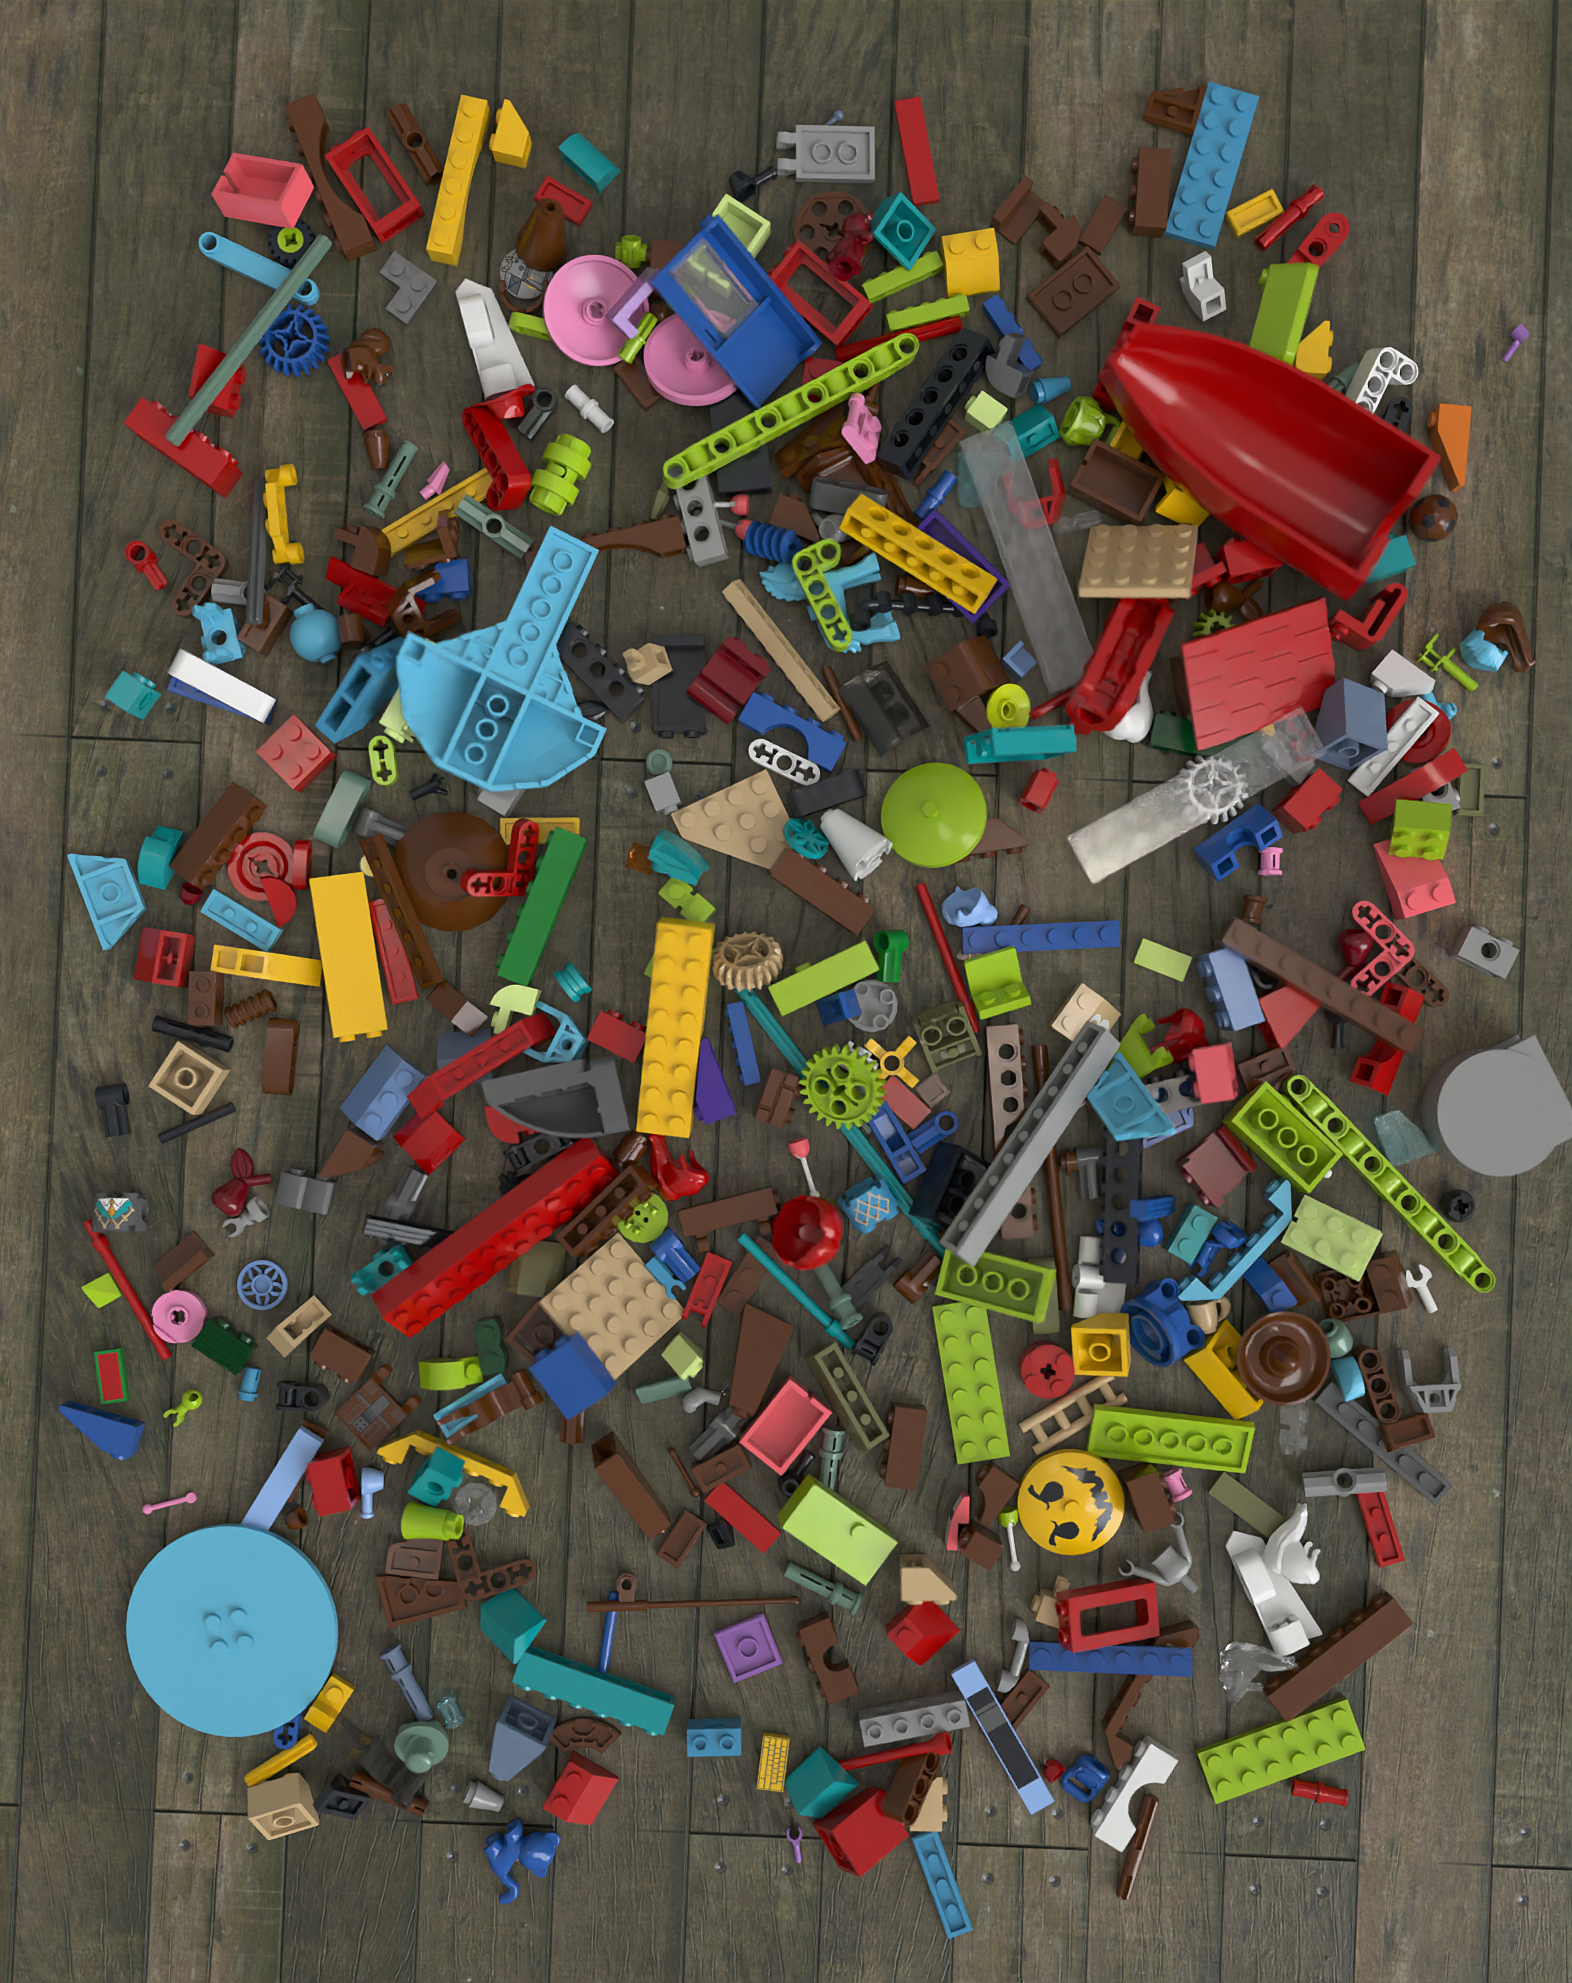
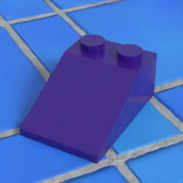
M709 1038L701 1040L696 1094L697 1105L694 1106L698 1120H704L706 1125L737 1112Z

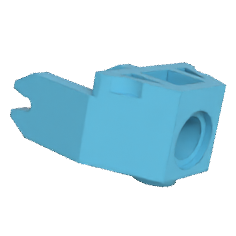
M205 603V606L202 607L194 606L192 608L193 616L201 621L204 633L201 636V643L206 651L202 654L203 660L213 666L243 658L246 648L245 644L237 639L241 627L232 609L223 610L215 603ZM221 634H226V642L222 645H217V638Z
M538 1000L535 1006L552 1014L561 1025L547 1052H538L529 1048L523 1053L548 1065L581 1059L589 1043L586 1035L572 1017ZM572 1042V1047L568 1050V1045Z

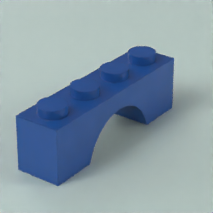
M753 692L738 719L739 724L760 736L771 729L779 727L795 730L804 738L807 744L808 761L831 774L847 743L843 741L844 737L833 730L827 733L820 729V723L809 717L806 720L798 717V712L788 705L784 704L783 707H780L773 703L775 700L773 697L764 692L760 694Z

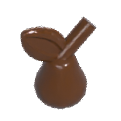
M1254 579L1241 591L1229 583L1221 581L1217 585L1209 589L1207 588L1204 597L1205 607L1208 612L1214 609L1216 615L1223 611L1226 614L1240 610L1245 621L1264 616L1259 604L1250 598L1262 587V582L1259 579Z

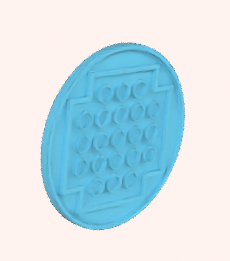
M217 1524L202 1527L182 1535L167 1545L149 1562L140 1575L130 1598L127 1611L126 1635L129 1655L140 1682L152 1699L165 1712L188 1727L204 1733L225 1737H244L268 1732L282 1726L301 1713L313 1701L327 1680L334 1663L338 1643V1620L335 1604L326 1581L318 1568L298 1547L283 1537L263 1528L244 1524Z

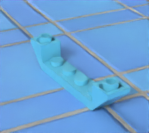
M1283 1178L1273 1179L1266 1186V1193L1262 1197L1277 1212L1275 1214L1271 1213L1265 1218L1262 1223L1264 1227L1258 1233L1254 1232L1249 1236L1248 1240L1244 1243L1246 1246L1240 1253L1235 1252L1226 1262L1228 1266L1222 1272L1218 1271L1210 1278L1208 1282L1210 1285L1208 1287L1193 1275H1190L1188 1278L1184 1276L1177 1283L1179 1286L1178 1298L1181 1301L1220 1299L1292 1221L1291 1188L1288 1180Z

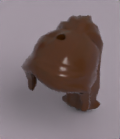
M1508 601L1489 605L1480 616L1477 630H1482L1485 633L1484 641L1488 639L1492 642L1501 643L1509 651L1513 662L1511 668L1515 672L1522 671L1526 673L1535 664L1536 659L1532 658L1530 643L1519 609Z

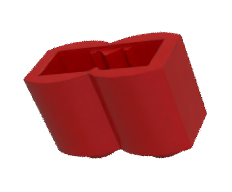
M1046 768L1035 770L1031 774L1017 803L1037 814H1041L1059 783V780L1055 778L1056 774Z

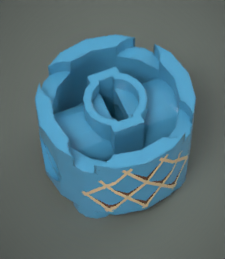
M881 1174L876 1175L877 1180L868 1177L855 1184L845 1192L847 1198L843 1199L840 1196L837 1201L841 1210L850 1219L852 1228L856 1231L860 1230L862 1234L872 1231L876 1227L875 1224L882 1219L889 1220L899 1213L896 1208L899 1201L891 1193L887 1186V1181Z

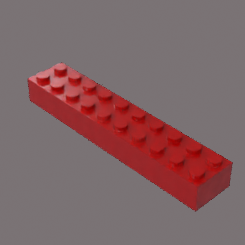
M592 1138L579 1139L372 1293L371 1296L381 1317L409 1338L419 1333L425 1326L442 1316L445 1311L457 1302L462 1301L468 1294L485 1284L488 1279L500 1270L505 1269L520 1255L528 1252L531 1247L543 1238L548 1237L554 1230L565 1222L570 1221L574 1215L588 1206L620 1175L612 1159Z

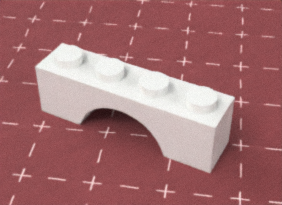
M1148 1735L1144 1737L1143 1741L1137 1742L1133 1749L1132 1759L1128 1764L1123 1765L1116 1785L1108 1789L1105 1795V1803L1101 1809H1097L1091 1818V1827L1096 1837L1123 1852L1136 1831L1133 1821L1128 1815L1130 1798L1139 1787L1145 1784H1164L1178 1762L1172 1750Z

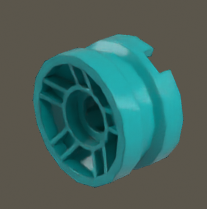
M571 961L565 964V968L562 971L557 970L553 973L558 983L575 1003L581 1000V995L592 991L587 980Z

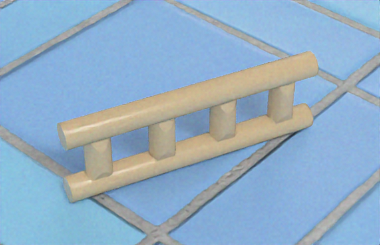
M1097 1376L1019 1423L1023 1433L1031 1429L1039 1443L1032 1446L1037 1456L1091 1424L1093 1409L1085 1396L1096 1389H1100L1107 1401L1102 1405L1120 1407L1128 1402L1123 1392L1115 1396L1108 1382L1115 1379L1114 1376ZM1077 1402L1084 1416L1070 1423L1063 1409ZM1054 1416L1061 1430L1047 1437L1040 1423Z

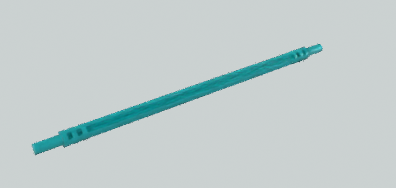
M736 987L733 988L801 1078L806 1077L801 1072L805 1067H808L806 1064L808 1060L752 988L750 992L748 989H742L738 992ZM819 1079L820 1084L823 1087L828 1088L822 1079ZM836 1100L837 1105L840 1108H843L840 1102ZM853 1122L850 1130L843 1123L840 1130L875 1176L877 1174L884 1176L889 1190L899 1201L898 1206L923 1239H927L943 1259L946 1248L939 1243L941 1239L935 1233L937 1231L936 1228L908 1214L914 1201L855 1123Z

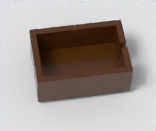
M1095 438L1066 494L1126 525L1139 526L1165 475Z

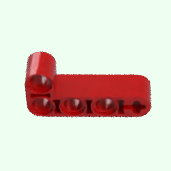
M487 406L466 407L462 413L463 426L493 480L486 493L488 507L491 511L518 509L531 487V475L503 423L500 419H496Z

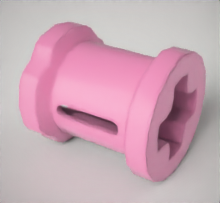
M1267 847L1262 852L1258 849V852L1261 853V868L1258 870V875H1282V871L1279 868L1280 854L1283 853V848Z
M1180 1467L1169 1469L1163 1473L1167 1489L1170 1493L1169 1498L1173 1502L1183 1500L1192 1494L1191 1488L1187 1487L1181 1475L1182 1470Z

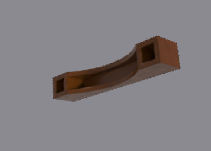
M315 94L286 104L285 107L289 114L285 117L290 132H296L298 140L294 141L300 157L305 156L308 164L304 165V168L310 180H315L318 188L314 189V193L320 206L324 204L327 213L323 215L329 229H334L337 237L333 238L339 254L344 253L348 261L378 250L364 216L340 200L329 185L324 155L330 128Z
M671 514L663 515L658 518V521L651 523L638 521L633 523L632 527L626 529L613 527L606 530L607 533L597 536L596 533H588L582 535L580 541L598 549V553L616 549H632L650 553L661 559L687 553L679 516L673 517ZM541 545L534 546L529 549L530 552L524 553L528 572Z

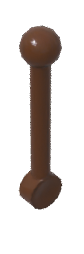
M674 1447L668 1449L691 1489L690 1495L698 1497L700 1489L694 1486Z

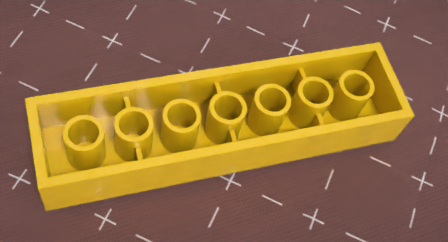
M661 917L658 922L636 1126L637 1132L683 1138L690 1137L693 1126L715 923Z

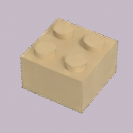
M177 1041L149 1084V1087L190 1114L198 1115L204 1112L231 1069L188 1041Z

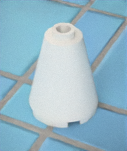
M829 809L821 817L822 823L820 828L849 875L855 881H857L858 877L863 879L882 862L880 857L883 852L888 855L891 851L893 844L888 838L840 809H835L834 811Z

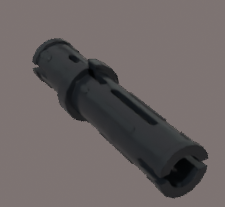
M160 1015L155 1016L152 1023L153 1032L199 1044V1047L202 1048L211 1047L229 1053L234 1044L233 1036L214 1032L209 1027L200 1028L187 1025L186 1023L161 1017Z

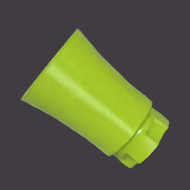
M411 1501L403 1512L401 1521L402 1535L405 1539H459L463 1532L464 1517L462 1514L455 1513L452 1510L434 1508Z

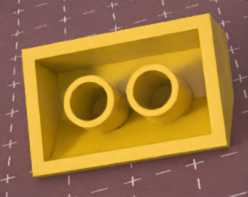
M1224 1319L1217 1325V1331L1205 1335L1202 1347L1190 1350L1184 1361L1235 1420H1239L1258 1411L1264 1400L1253 1394L1241 1378L1236 1358L1241 1335L1227 1319Z

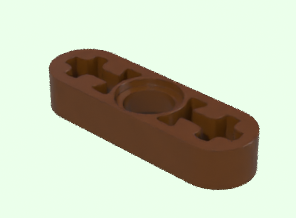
M1397 947L1396 955L1408 956L1405 949ZM1414 957L1406 964L1409 965L1411 963L1412 966L1405 970L1402 968L1394 975L1406 987L1425 996L1423 1003L1429 1007H1442L1449 1000L1448 989ZM1383 963L1384 966L1390 971L1389 966L1386 963ZM1413 970H1418L1422 974V982L1419 985H1414L1409 980V975ZM1427 986L1432 991L1439 990L1438 997L1440 1000L1431 1001L1433 995L1428 990L1421 992L1420 989Z

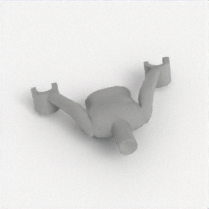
M1176 1511L1180 1516V1522L1171 1526L1174 1527L1182 1555L1171 1544L1166 1546L1151 1561V1564L1160 1572L1161 1576L1134 1566L1129 1559L1125 1560L1131 1565V1569L1128 1572H1123L1118 1566V1570L1123 1576L1134 1574L1162 1586H1170L1180 1582L1193 1594L1199 1586L1187 1575L1191 1568L1192 1556L1182 1529L1185 1521L1184 1516Z

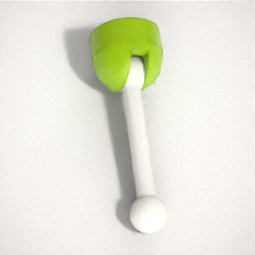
M1004 1506L997 1515V1519L1001 1526L1007 1528L1012 1559L1010 1568L1013 1571H1018L1021 1565L1017 1561L1012 1527L1018 1522V1510L1015 1506Z

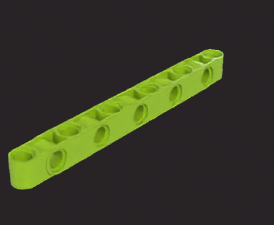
M911 333L901 334L693 444L665 462L662 478L664 484L671 489L681 488L849 399L852 394L860 393L888 378L913 362L919 349L918 339ZM906 345L912 352L904 353L900 350V346ZM862 370L866 377L858 378L855 376L854 371ZM811 394L817 395L820 398V402L812 403L808 400L807 396ZM770 419L774 426L766 428L761 424V421ZM717 444H724L727 446L728 451L719 453L714 447ZM678 469L682 475L679 478H672L668 475V471Z
M1291 1074L1281 1082L1282 1092L1291 1099L1296 1109L1344 1153L1341 1157L1453 1274L1470 1289L1482 1293L1493 1289L1496 1282L1495 1276L1480 1260L1479 1256L1323 1092L1302 1075ZM1295 1079L1301 1083V1089L1296 1094L1291 1090V1083ZM1335 1118L1338 1124L1335 1131L1330 1132L1327 1126L1328 1121ZM1371 1156L1374 1160V1165L1372 1169L1366 1170L1364 1162ZM1408 1195L1410 1197V1205L1403 1209L1401 1200L1404 1196ZM1442 1234H1445L1447 1242L1444 1246L1440 1247L1438 1239ZM1482 1273L1483 1282L1480 1285H1476L1475 1277L1477 1274Z

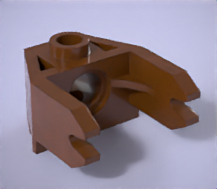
M436 568L425 571L402 583L385 606L392 622L403 639H406L409 632L418 637L432 638V635L461 619L456 609H452L430 620H425L413 599L415 593L435 584L441 579Z

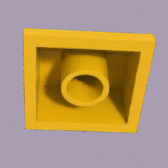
M994 228L941 237L939 250L941 261L944 265L943 274L948 299L956 294L973 296L1000 291L999 256Z
M1099 1313L1071 1326L1075 1375L1128 1377L1131 1363L1128 1313Z

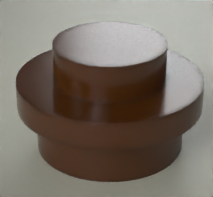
M1064 1149L1063 1154L1059 1155L1060 1170H1065L1066 1175H1071V1172H1077L1078 1170L1076 1152L1069 1151V1149Z

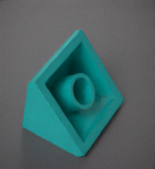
M516 1588L497 1594L481 1605L480 1630L513 1664H517L547 1619Z
M819 1746L785 1777L784 1785L798 1815L823 1818L858 1786V1782Z

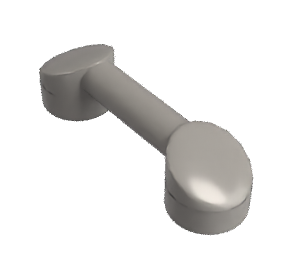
M1019 1618L1014 1619L1010 1638L1018 1641L1010 1671L1001 1669L996 1682V1690L1004 1693L1011 1690L1017 1683L1029 1644L1026 1622Z

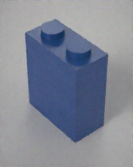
M578 1331L570 1337L567 1333L553 1343L555 1347L551 1350L545 1347L534 1356L536 1361L529 1367L530 1371L567 1420L606 1396L617 1383Z

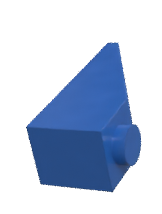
M70 1400L60 1405L59 1411L102 1451L111 1453L110 1456L112 1458L125 1460L137 1453L145 1422Z

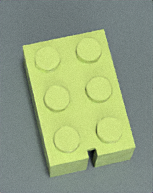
M725 194L712 215L716 216L719 214L751 255L756 258L771 235L770 222L728 194ZM703 247L697 248L683 263V271L702 284L707 280V287L728 300L736 288Z
M1304 1195L1294 1215L1298 1221L1297 1223L1291 1221L1281 1243L1359 1282L1383 1234L1369 1225Z

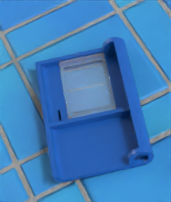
M710 213L699 223L701 229L653 277L650 284L754 408L759 410L761 404L802 360L809 357L820 347L822 341L720 215L713 216Z

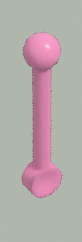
M189 1492L185 1497L154 1505L145 1504L142 1511L144 1514H150L153 1510L183 1502L194 1503L198 1496L195 1492Z

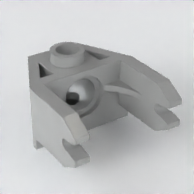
M1455 1348L1443 1349L1445 1378L1441 1384L1418 1385L1414 1382L1408 1350L1397 1351L1399 1385L1415 1412H1452L1457 1392L1461 1388Z

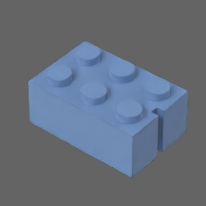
M1224 947L1198 956L1197 969L1200 976L1205 977L1208 986L1205 988V993L1209 1002L1214 1003L1216 1012L1213 1015L1219 1028L1222 1027L1223 1031H1236L1265 1021L1244 959Z

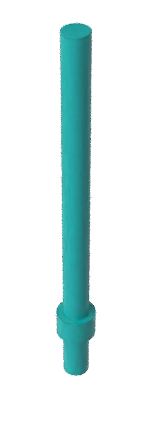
M745 1232L737 1238L824 1326V1331L828 1335L835 1337L847 1350L854 1346L855 1342L842 1330L841 1324L835 1318L831 1319Z

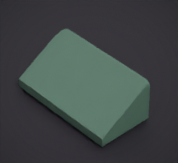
M677 1374L640 1383L636 1387V1394L640 1402L645 1404L686 1394L693 1389L690 1376L683 1380Z

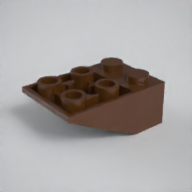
M1396 1249L1373 1254L1359 1282L1332 1268L1313 1274L1315 1282L1321 1290V1300L1327 1319L1335 1318L1345 1322L1406 1309L1413 1300Z

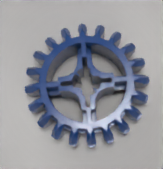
M288 304L287 310H282L263 335V338L258 342V345L262 347L260 354L262 357H266L265 362L267 365L273 366L274 371L277 373L283 370V374L287 377L293 371L295 377L299 378L302 370L306 375H310L309 368L312 366L314 369L319 370L316 362L318 360L325 362L326 358L322 353H327L330 350L328 345H326V343L330 342L329 335L325 334L328 332V328L325 324H322V318L319 315L315 316L314 311L310 308L305 311L303 305L299 304L295 310L292 304ZM303 324L312 328L313 340L308 339L304 335ZM275 341L284 346V358L276 354Z

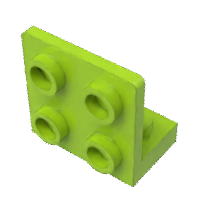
M1014 946L964 960L963 963L971 999L980 1020L1031 1005L1030 995L1022 982Z

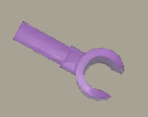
M1520 324L1509 334L1515 341L1501 359L1505 363L1508 362L1515 349L1529 336V331L1523 324Z
M798 1825V1836H792L789 1826L787 1828V1838L792 1842L796 1863L802 1861L800 1851L802 1827Z

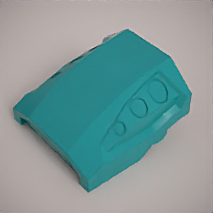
M664 828L656 836L648 859L652 861L651 868L653 870L668 874L671 878L695 886L699 877L704 871L707 872L710 866L686 841Z

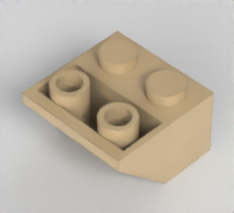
M899 1554V1590L902 1601L912 1605L922 1604L923 1601H933V1603L941 1605L949 1604L950 1601H956V1593L952 1581L925 1554Z

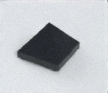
M719 1521L706 1526L717 1549L733 1547L735 1545L732 1525L725 1521Z

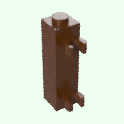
M767 1186L678 1210L684 1237L696 1235L699 1252H703L711 1248L707 1231L757 1219L761 1236L772 1234L768 1216L778 1213L777 1207L781 1206L778 1190L772 1191V1187Z

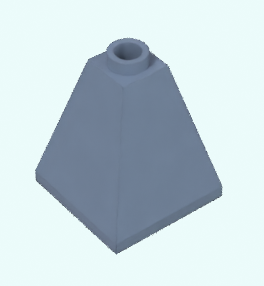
M510 1694L495 1726L489 1772H491L492 1776L497 1780H506L508 1782L544 1752L557 1718Z

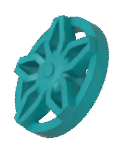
M790 818L783 826L785 840L799 854L811 859H820L827 852L829 841L814 826L811 820L807 819L805 821L798 818Z

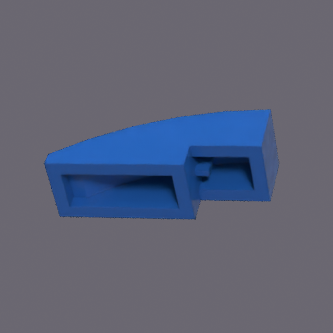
M885 1101L881 1107L877 1106L879 1111L876 1115L871 1114L872 1119L868 1124L904 1185L927 1170L887 1101Z

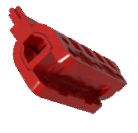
M1166 597L1115 598L1113 609L1107 615L1103 624V630L1094 643L1093 652L1087 658L1083 667V673L1078 678L1065 706L1066 712L1070 716L1068 725H1074L1075 734L1080 735L1083 733L1087 736L1092 730L1099 732L1111 731L1128 714L1175 611L1170 608Z

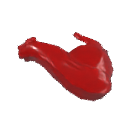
M1185 1007L1176 1010L1165 1018H1159L1157 1020L1159 1024L1168 1022L1172 1024L1167 1035L1164 1036L1166 1041L1156 1046H1150L1149 1049L1153 1054L1158 1048L1164 1047L1166 1052L1169 1051L1174 1059L1170 1064L1188 1061L1189 1055H1193V1049L1209 1045L1205 1037L1203 1020L1192 1009Z
M648 1133L650 1141V1172L653 1179L658 1183L656 1190L661 1197L667 1201H676L681 1196H692L700 1192L703 1186L709 1182L710 1174L698 1163L694 1150L689 1152L691 1164L686 1163L684 1154L680 1155L679 1160H674L668 1151L665 1135Z

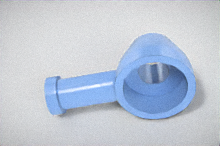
M362 1467L361 1518H372L374 1516L373 1493L383 1489V1471Z

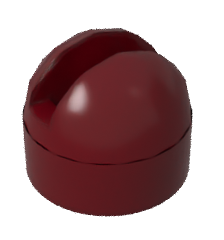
M188 882L183 883L179 898L184 904L192 906L200 900L203 890Z

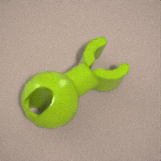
M196 1389L186 1390L181 1397V1403L177 1407H172L166 1411L163 1417L166 1418L170 1414L178 1412L177 1421L173 1424V1427H177L184 1421V1414L188 1410L200 1407L203 1396Z

